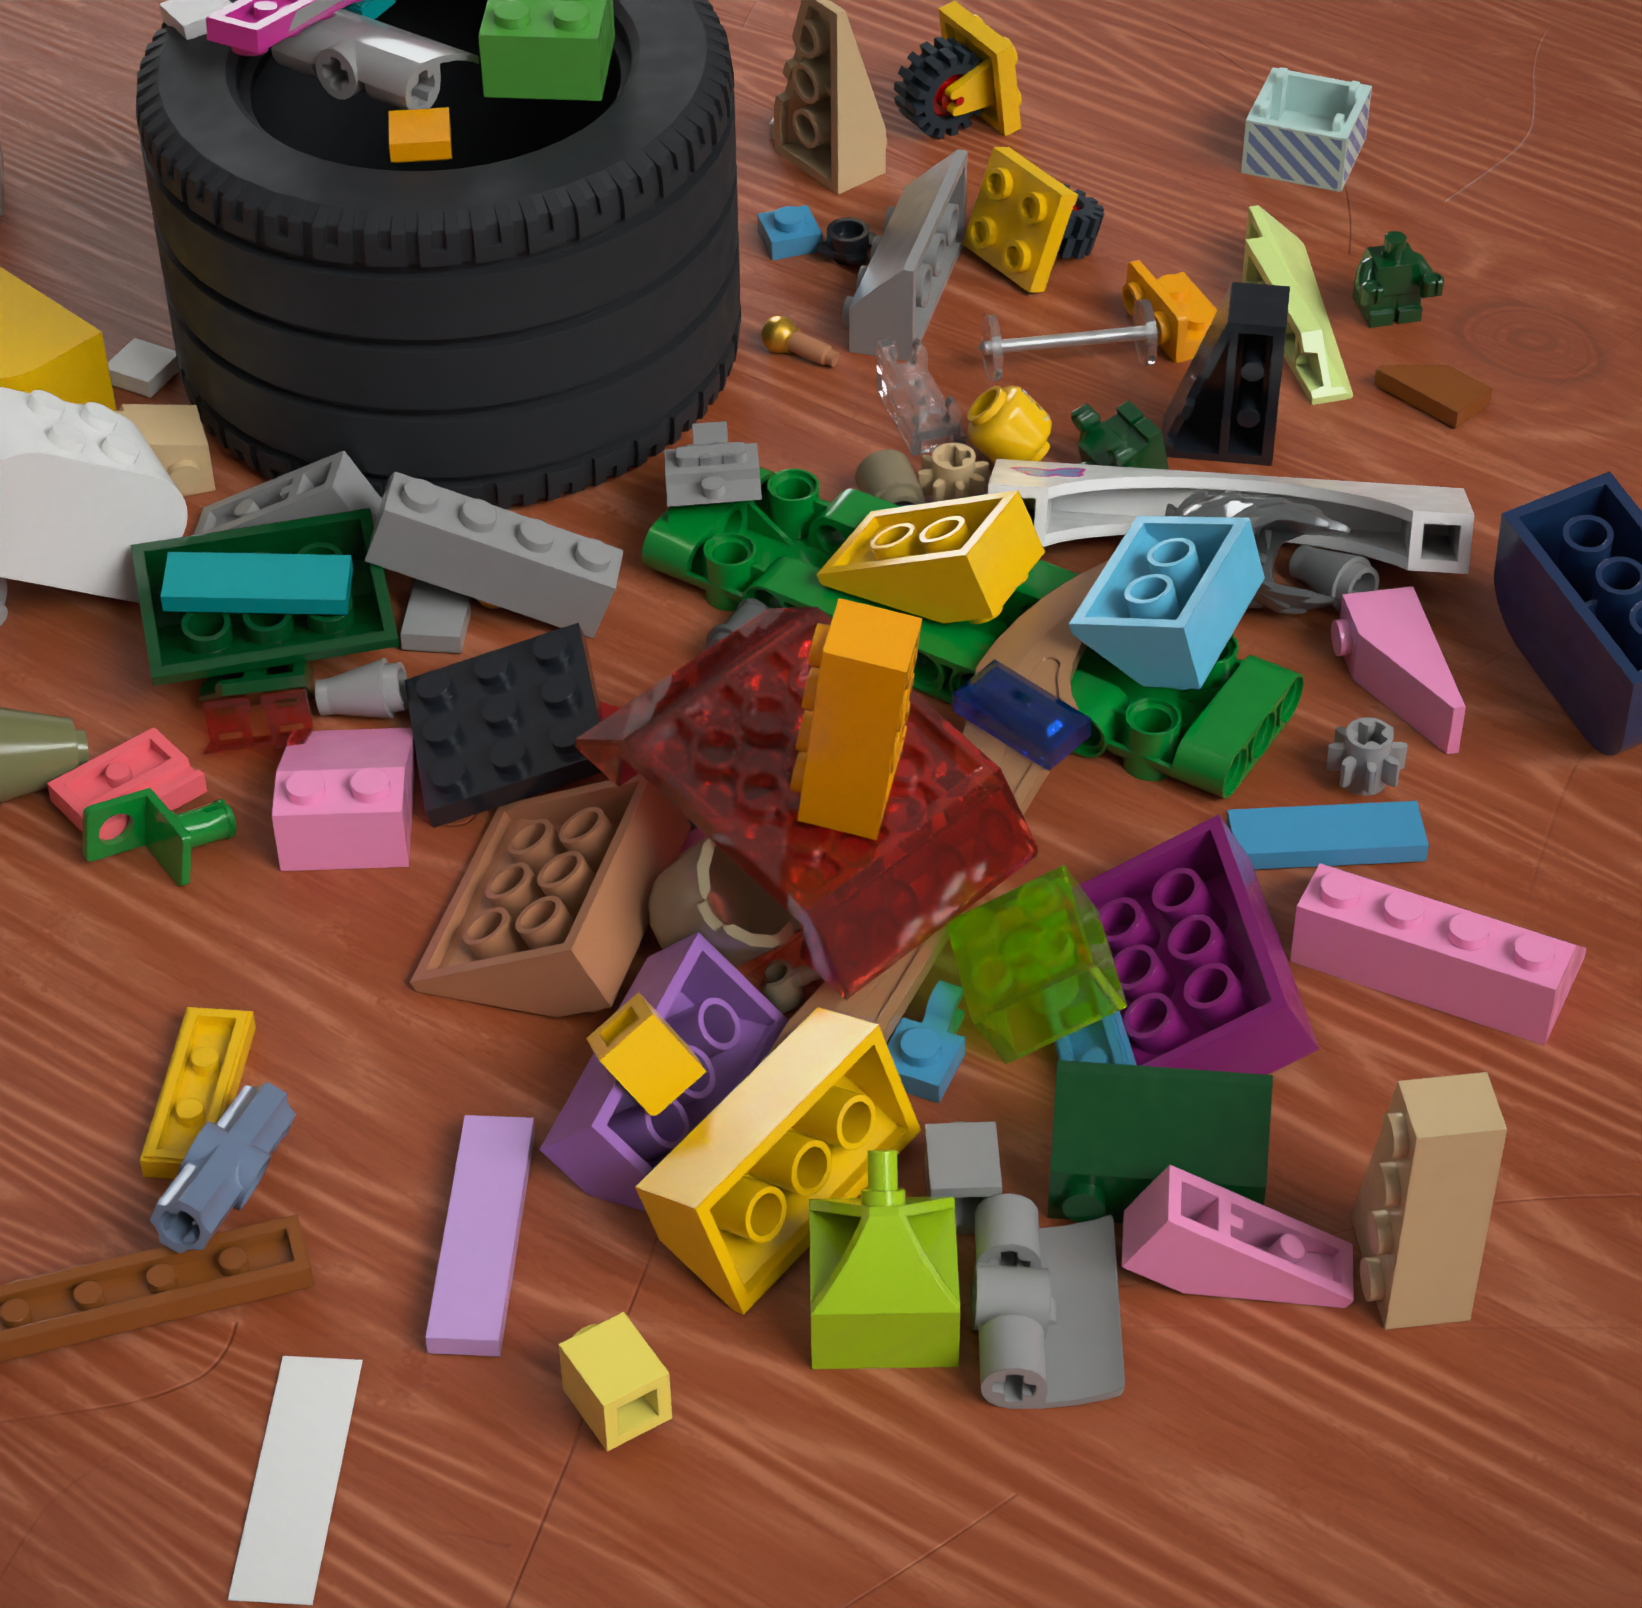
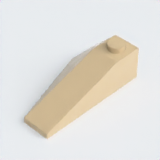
M801 0L792 34V39L796 46L794 58L785 61L782 72L788 80L784 92L776 95L773 107L774 151L839 195L886 173V128L846 11L830 0Z

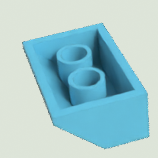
M1137 516L1069 622L1072 635L1142 686L1168 687L1175 690L1201 689L1265 579L1250 518Z

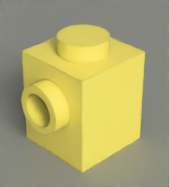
M624 1312L600 1324L588 1325L576 1332L572 1338L559 1344L563 1390L607 1452L672 1419L669 1372Z

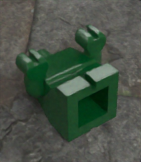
M1399 231L1386 233L1384 245L1367 247L1355 271L1352 297L1369 328L1393 325V321H1396L1398 324L1421 321L1423 311L1421 297L1429 298L1442 296L1444 277L1432 270L1422 254L1411 249L1409 243L1406 242V235Z
M1130 400L1116 408L1117 413L1105 422H1100V415L1088 403L1071 413V420L1080 431L1079 443L1077 444L1082 462L1080 464L1169 470L1161 430L1148 417L1144 418V414Z

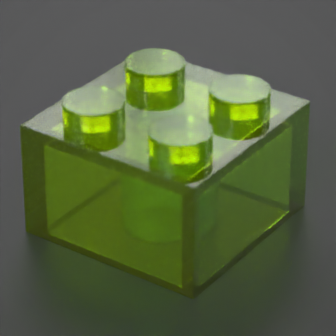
M1065 865L946 922L971 1021L1006 1064L1127 1007L1099 912Z

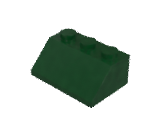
M1057 1060L1047 1218L1085 1222L1111 1215L1114 1223H1123L1124 1210L1169 1165L1264 1205L1267 1184L1273 1075Z

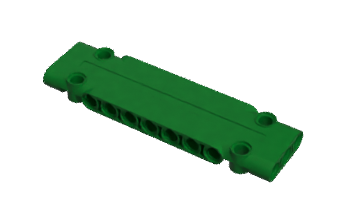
M759 466L762 495L760 500L671 506L649 529L642 548V560L645 566L705 590V599L709 605L718 610L736 611L737 606L747 598L763 602L769 608L773 617L772 626L768 630L811 647L817 624L831 625L839 598L922 618L917 659L913 671L915 675L912 688L968 711L976 667L994 642L1018 617L1040 599L1067 581L1080 575L1039 559L1028 573L1027 580L1019 585L1005 602L1002 612L994 619L982 624H971L969 621L943 624L820 584L816 574L870 511L901 506L855 489L842 490L832 502L819 498V480L807 470L798 468L785 469L774 473ZM1232 634L1201 689L1175 690L1168 687H1146L1140 685L1087 646L1078 663L1071 683V693L1079 709V724L1064 749L1088 758L1098 757L1104 751L1122 757L1124 769L1128 774L1137 779L1159 781L1172 777L1227 799L1236 791L1292 718L1303 693L1304 676L1299 672L1254 655H1249L1244 661L1238 659V640Z

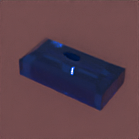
M996 659L953 693L954 712L1048 771L1091 736L1090 717Z

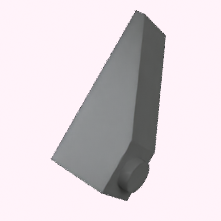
M341 451L203 507L194 535L370 508L375 526L382 498L347 453Z

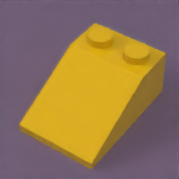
M1019 490L870 511L816 575L823 586L944 624L969 621L971 624H982L994 619L1002 612L1005 602L1016 588L1027 580L1028 573L1045 553V550Z

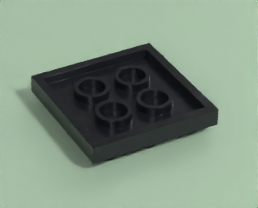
M579 622L405 680L425 813L434 828L613 769L587 641Z

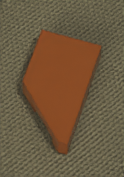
M1381 365L1376 368L1374 385L1453 428H1457L1487 407L1491 401V387L1449 365Z

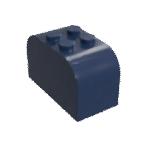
M1609 471L1501 513L1494 569V586L1503 621L1520 652L1586 740L1602 754L1613 756L1642 744V511Z

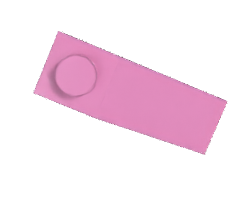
M1414 587L1342 594L1339 620H1333L1331 624V641L1335 655L1344 657L1352 679L1445 754L1459 753L1466 706Z
M1169 1165L1124 1210L1121 1267L1179 1292L1346 1308L1354 1301L1353 1244L1172 1165Z

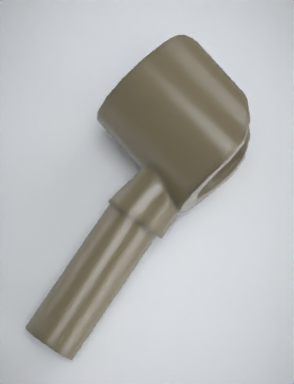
M840 954L807 966L802 965L794 968L791 962L786 959H775L766 968L765 976L768 983L762 987L761 992L781 1013L796 1008L804 998L802 986L847 970V961Z

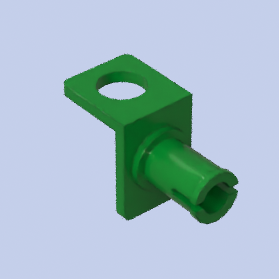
M147 788L87 806L83 810L82 853L89 862L145 845L177 885L181 887L190 883L191 849L222 839L228 840L236 835V821L230 805H225L226 801L224 799H217L212 803L175 814L167 808L151 788ZM124 813L129 815L128 825L119 836L107 840L100 839V828L105 821L116 814Z

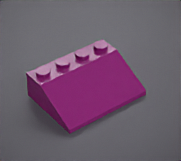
M1219 814L1045 902L1049 916L1078 901L1089 913L1136 1065L1270 1074L1320 1050L1251 859Z

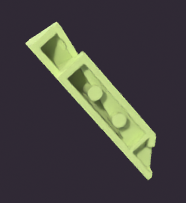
M1259 205L1248 207L1242 283L1290 286L1283 356L1311 405L1351 399L1353 392L1304 243Z

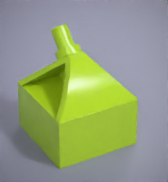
M868 1150V1188L861 1189V1198L809 1199L812 1369L959 1367L960 1294L954 1196L905 1197V1189L898 1188L897 1150Z

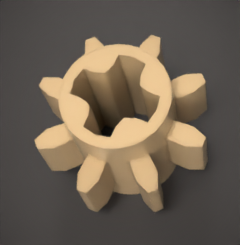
M945 443L938 446L933 451L932 456H922V470L918 471V482L924 496L931 495V503L985 495V487L988 486L989 463L984 461L975 462L974 450L965 444Z

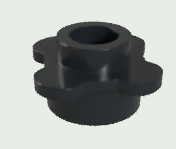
M852 217L836 219L827 226V240L818 244V254L823 258H833L834 261L843 265L862 264L867 261V252L872 247L876 234L869 232V226L860 219Z

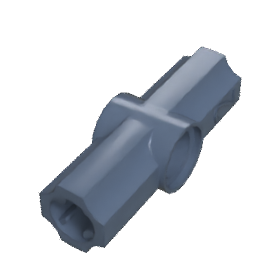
M268 1082L255 1087L245 1085L216 1124L211 1121L205 1124L187 1152L178 1170L177 1177L169 1184L163 1196L159 1198L149 1219L156 1227L160 1243L180 1254L191 1249L203 1251L232 1209L242 1210L264 1175L271 1160V1154L276 1151L281 1140L287 1136L296 1116V1113L290 1108L287 1101L286 1092Z

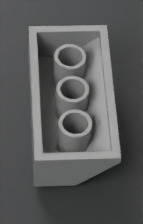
M959 149L954 151L905 186L896 207L889 206L885 217L884 233L882 236L876 235L873 240L870 263L868 266L862 265L860 267L856 283V293L854 297L847 296L844 302L841 322L842 328L849 329V352L913 362L963 247L962 242L966 233L968 151Z
M394 472L389 477L385 487L365 561L561 628L579 622L584 636L594 638L616 590L624 550L607 545L600 540L587 538L549 525L542 520L529 518L491 505L484 500L474 499L433 485L426 480Z

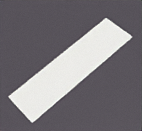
M299 1356L282 1357L228 1600L313 1605L363 1360Z

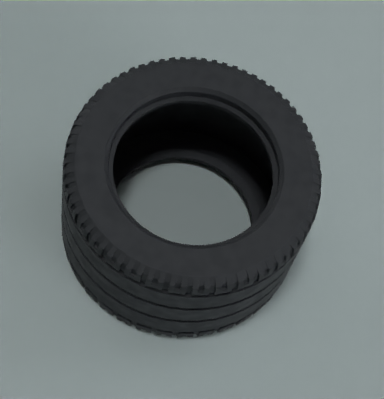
M396 0V3L375 20L479 56V64L458 60L440 63V91L431 108L449 107L452 159L404 163L391 162L389 149V111L403 109L371 98L366 89L345 100L337 99L323 88L318 78L279 65L273 58L271 47L262 55H239L231 50V46L208 41L207 34L186 40L174 27L168 26L163 21L162 29L156 31L152 37V42L147 45L145 57L142 58L140 70L137 71L136 120L140 134L177 363L191 405H197L201 422L205 425L206 430L212 436H217L218 442L225 449H229L232 456L238 460H246L247 466L255 471L262 470L263 476L271 480L345 451L381 498H383L389 477L394 472H398L416 479L426 480L433 485L474 499L484 500L491 505L503 509H511L512 504L521 503L523 506L537 504L536 500L544 498L547 501L561 498V493L564 492L574 494L583 491L584 486L587 485L596 487L606 482V477H618L626 473L628 467H639L647 462V456H656L665 450V445L675 444L681 438V432H688L692 428V424L696 423V419H702L708 411V405H713L718 398V393L723 391L727 377L732 371L733 362L736 361L741 324L734 71L726 31L723 25L720 24L719 17L708 0H613L615 40L602 101L484 97L479 31L488 0Z

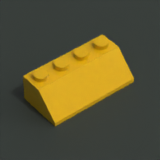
M817 1007L635 1186L659 1240L733 1311L744 1315L810 1246L809 1199L857 1198L861 1193V1189H865L868 1186V1150L891 1149L897 1150L898 1155L921 1131L879 1024Z

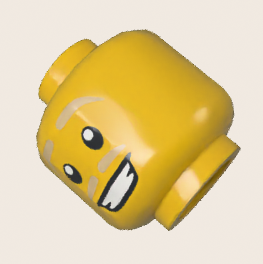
M993 386L983 392L968 411L967 418L970 422L967 433L969 440L994 465L996 459L1039 462L1050 448V443L1047 439L1052 428L1051 418L1021 387L1007 386L1001 388L1000 386Z

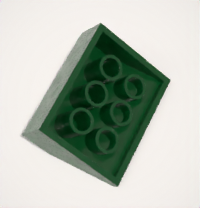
M370 508L131 545L153 686L399 647V639L383 567L365 561L374 530ZM168 552L351 555L353 574L348 614L163 611L160 596Z

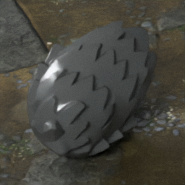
M1206 490L1192 494L1178 508L1170 503L1167 505L1165 516L1250 518L1265 579L1248 608L1266 607L1281 615H1298L1306 613L1311 609L1324 608L1336 603L1337 598L1314 593L1310 590L1279 585L1274 581L1275 558L1279 555L1278 550L1283 543L1302 535L1341 536V534L1350 533V528L1346 524L1323 514L1320 508L1309 504L1291 503L1285 501L1284 497L1244 498L1238 491L1209 496Z

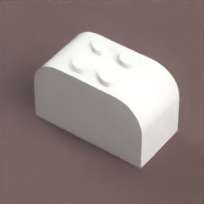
M0 387V577L140 603L131 545L183 536L188 518L187 506L177 486L138 427L128 418L95 402H87L83 406L62 401L57 396L42 390L26 393Z

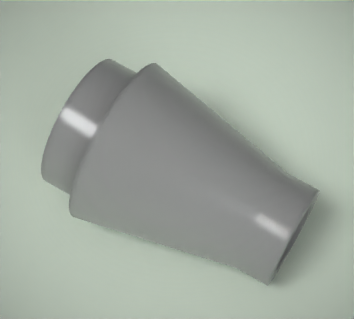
M1305 544L1295 550L1289 562L1290 575L1302 581L1315 593L1337 598L1336 603L1331 606L1339 612L1341 610L1342 594L1377 591L1379 587V574L1377 570L1371 567L1369 560L1363 556L1316 549Z
M382 658L339 675L316 680L315 699L320 715L335 714L393 719L396 712L407 711L409 706L405 680L408 678L401 662L389 663L386 658Z

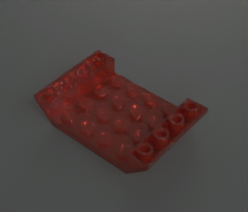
M818 607L768 608L575 739V747L618 787L640 773L708 838L712 839L723 852L804 926L799 957L845 1000H848L1034 859L1038 854L1039 848L1001 768L913 690L909 701H911L907 723H905V726H907L906 737L877 840L797 821L801 793L790 791V784L799 753L796 750L797 737L804 712L808 710L802 708V701L811 667L820 669V667L808 665V658L817 624L831 625L832 619Z

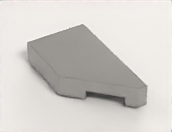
M415 578L400 633L402 650L462 653L471 617L470 598Z

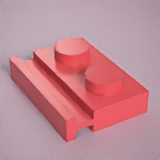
M155 727L47 783L51 802L82 833L83 810L93 804L151 788L167 808L173 811L208 792L205 774L200 769L195 771L190 766L189 759ZM124 813L116 814L105 821L100 828V839L107 840L119 836L128 825L129 815Z

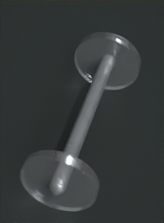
M1149 299L1136 300L1133 312V327L1001 339L996 315L985 314L982 317L981 323L982 344L977 349L983 353L984 367L989 381L1001 380L1003 353L1135 341L1140 364L1148 366L1154 365L1156 361L1157 334L1159 330L1156 328L1154 311Z

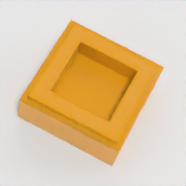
M449 107L389 111L391 162L404 163L452 159Z

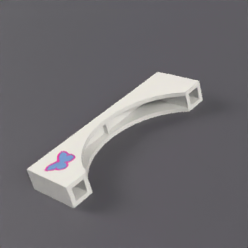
M996 459L988 484V494L1019 490L1043 547L1076 539L1125 535L1137 516H1165L1166 507L1169 503L1178 508L1186 498L1201 490H1206L1209 496L1238 491L1244 498L1284 497L1285 501L1291 503L1314 505V507L1320 508L1323 514L1346 524L1350 528L1349 534H1341V536L1302 535L1287 541L1289 543L1306 544L1358 554L1381 560L1406 570L1469 574L1474 512L1464 488Z

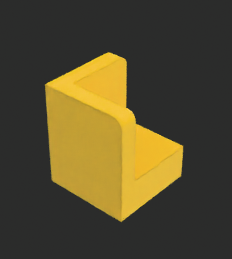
M639 992L586 1038L598 1060L651 1116L661 1113L707 1072L692 1049Z

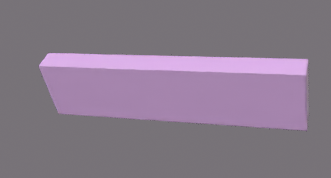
M464 1116L425 1337L427 1353L501 1356L535 1139L534 1118Z

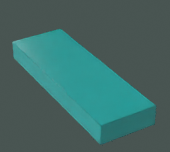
M168 552L160 596L163 611L347 615L353 574L351 555Z

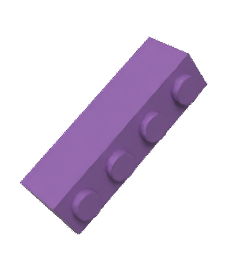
M699 932L647 957L619 1009L639 992L692 1049L707 1072L661 1113L651 1116L598 1060L596 1054L593 1053L539 1149L587 1195L646 1212L635 1186L760 1064L789 1021Z

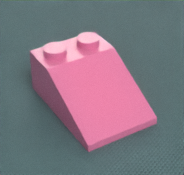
M412 728L296 731L291 733L276 771L272 807V821L281 871L409 867L416 750Z

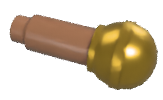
M785 316L770 318L761 330V339L768 351L775 354H790L793 352L822 366L827 364L831 367H834L839 360L840 352L833 350L829 344L801 333L800 329L796 327L791 319Z

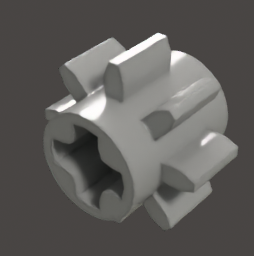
M1364 717L1352 721L1347 728L1340 726L1336 728L1334 743L1328 745L1326 769L1341 771L1340 787L1357 795L1369 796L1381 792L1386 785L1392 787L1398 785L1399 772L1405 768L1408 746L1407 743L1393 742L1394 727L1389 726L1382 720Z

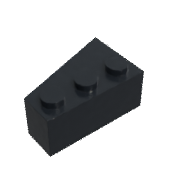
M1242 282L1231 283L1164 414L1162 437L1167 457L1272 466L1290 286Z

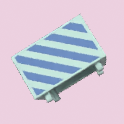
M1273 67L1246 119L1241 173L1342 192L1366 139L1372 86L1360 84L1359 81L1352 80V82L1290 71L1288 68Z

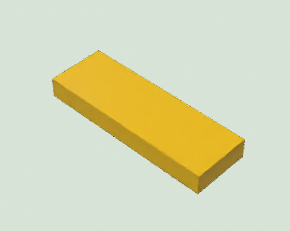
M187 1007L140 1158L143 1177L175 1179L187 1152L208 1121L216 1124L236 1098L256 1029L253 1011Z

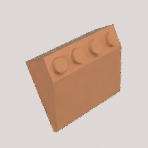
M650 770L499 806L410 981L416 992L556 1018L584 1012L593 1013L612 1007L649 924L648 901L654 881L679 856L692 827L656 771Z

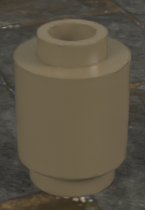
M891 449L880 450L870 454L859 464L855 474L859 491L901 507L925 504L924 494L910 461L903 453Z

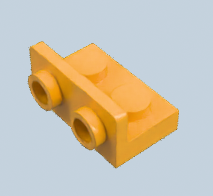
M1140 260L1128 262L1127 281L1122 287V300L1127 312L1132 316L1134 315L1143 326L1153 325L1159 330V333L1151 340L1154 344L1160 345L1175 364L1193 359L1217 309L1184 272L1167 274L1156 279Z

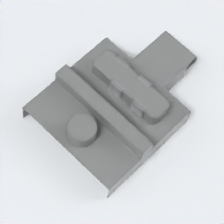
M727 421L692 424V445L664 450L667 510L669 506L762 499L757 443L745 444L744 442L728 443Z

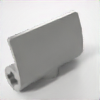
M345 9L334 12V16L329 19L319 20L304 28L298 36L286 38L271 46L273 58L279 65L318 78L323 88L337 99L345 100L366 89L371 98L403 110L429 109L432 107L440 91V63L458 60L479 64V56Z
M1011 1193L997 1194L986 1198L978 1204L975 1210L976 1265H974L970 1304L972 1331H979L980 1387L982 1396L988 1402L998 1407L1009 1409H1044L1075 1406L1120 1396L1124 1391L1125 1374L1113 1217L1107 1215L1098 1219L1066 1226L1039 1228L1038 1208L1032 1200L1022 1195Z

